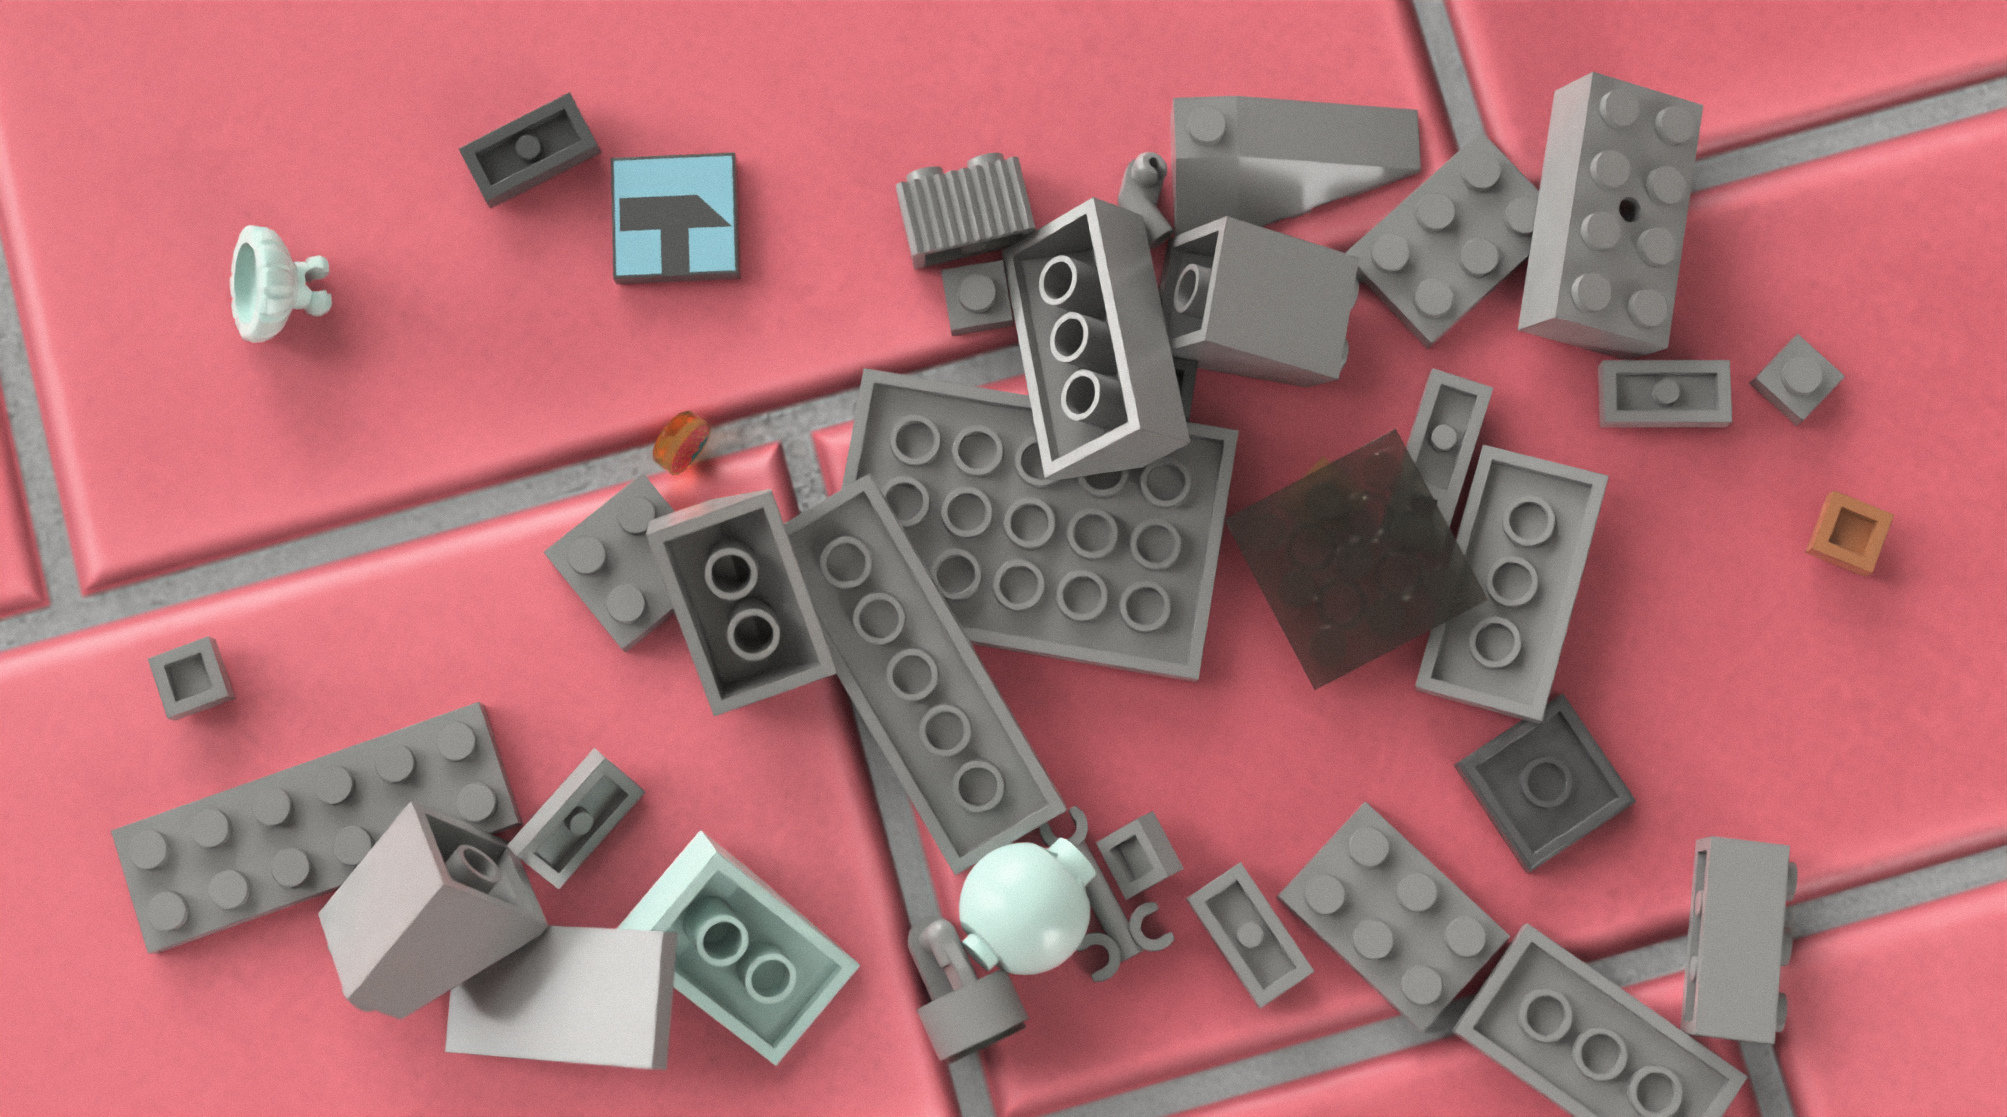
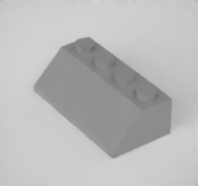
M1092 197L1004 249L1002 256L1044 478L1060 480L1142 468L1190 444L1143 215Z

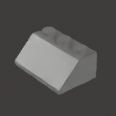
M771 489L710 499L649 521L646 537L714 716L838 673Z

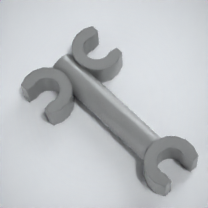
M1074 806L1069 809V813L1075 822L1076 831L1072 837L1066 840L1073 844L1088 859L1096 871V876L1085 886L1090 905L1105 934L1097 932L1085 935L1077 951L1086 950L1092 945H1100L1105 948L1109 956L1107 965L1091 975L1094 982H1100L1111 978L1118 970L1120 962L1144 950L1150 952L1161 951L1170 946L1175 938L1172 932L1164 934L1158 939H1149L1142 933L1141 922L1143 918L1159 909L1156 902L1145 903L1137 907L1128 922L1085 841L1088 831L1087 818L1081 809ZM1046 822L1039 826L1040 836L1044 844L1050 848L1059 838L1055 837L1051 827Z

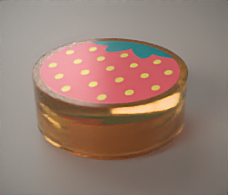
M693 411L679 413L666 425L656 440L653 448V461L672 475L682 473L702 452L709 439L711 425Z

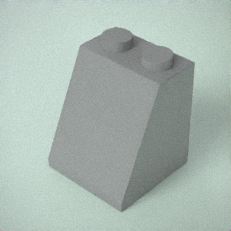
M1229 216L1169 238L1159 296L1172 357L1198 361L1197 368L1302 387H1310L1338 380L1340 371L1348 357L1349 346L1346 340L1350 311L1356 303L1359 292V284L1356 279L1359 257Z
M410 801L318 913L328 942V950L332 954L342 984V992L347 1001L366 1012L375 1010L398 1019H403L539 937L548 927V924L520 859L507 846L509 841Z

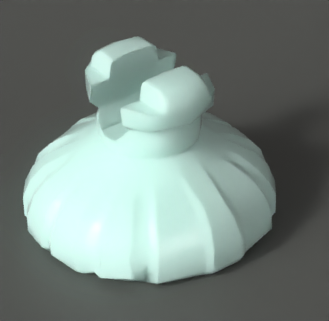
M248 225L241 231L233 253L230 292L233 298L231 302L232 316L244 341L258 343L273 338L283 329L293 309H304L307 314L316 317L322 316L330 310L332 306L331 294H328L327 290L312 291L305 285V282H311L313 279H323L329 274V262L325 257L318 255L308 257L305 262H293L288 248L275 231L253 225Z

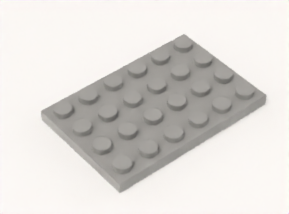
M864 368L842 489L865 475L872 474L971 644L1198 682L1239 430L1186 422L1190 444L1142 468L1049 480L1044 478L1029 395Z

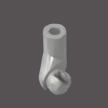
M1144 152L1132 160L1125 170L1118 196V205L1143 215L1149 248L1154 249L1173 235L1174 229L1157 208V202L1164 182L1163 179L1167 174V164L1160 155L1154 152Z

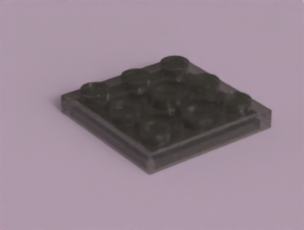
M1396 429L1224 519L1314 690L1488 600Z

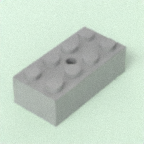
M1591 72L1555 90L1518 331L1625 360L1668 348L1703 105L1596 72Z

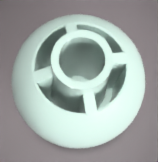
M1059 838L1049 849L1034 843H1014L993 850L972 868L961 890L959 918L961 926L967 934V937L962 941L963 947L987 971H990L996 965L1000 969L1003 968L1007 973L1033 975L1059 966L1077 950L1086 934L1090 920V901L1087 897L1085 886L1096 876L1095 869L1088 859L1064 838Z

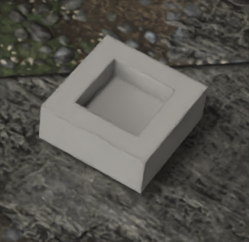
M1003 260L941 270L952 336L1013 326Z
M1797 334L1749 384L1797 426L1845 376Z
M207 636L148 658L168 719L177 721L236 699L216 639Z
M1153 811L1135 819L1096 842L1126 900L1184 869Z

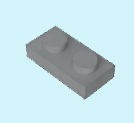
M1603 360L1598 365L1600 427H1727L1732 423L1730 360Z
M594 748L507 846L519 859L557 889H560L642 797L645 791Z
M1241 862L1185 899L1258 1008H1262L1315 972Z

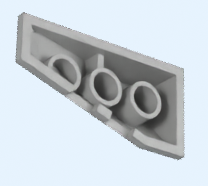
M1246 96L1173 98L1170 116L1174 236L1226 216L1261 227L1287 217L1293 219L1311 212L1312 208L1346 196L1351 198L1418 174L1421 170L1418 110Z

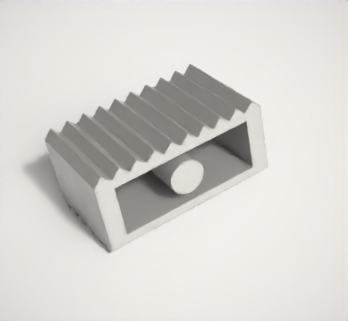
M987 153L970 159L967 162L968 168H961L958 171L950 170L944 174L941 167H925L909 173L906 176L907 182L896 184L899 207L914 269L1006 249L1035 232V224L1018 157L1012 156L1004 160L1002 153Z

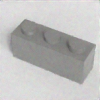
M1715 836L1696 840L1680 1030L1687 1035L1757 1044H1775L1776 1032L1783 1031L1787 1017V998L1785 993L1779 992L1781 966L1788 965L1792 952V932L1789 927H1784L1786 901L1793 899L1797 886V866L1795 862H1789V845Z

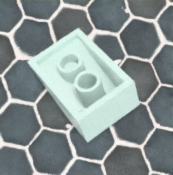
M702 830L697 833L617 928L678 933L673 987L775 1066L860 967L859 963Z

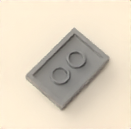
M1481 131L1345 253L1359 257L1358 277L1419 341L1429 349L1529 258L1539 190Z
M1364 802L1276 897L1419 1032H1423L1510 937L1505 930L1367 802Z

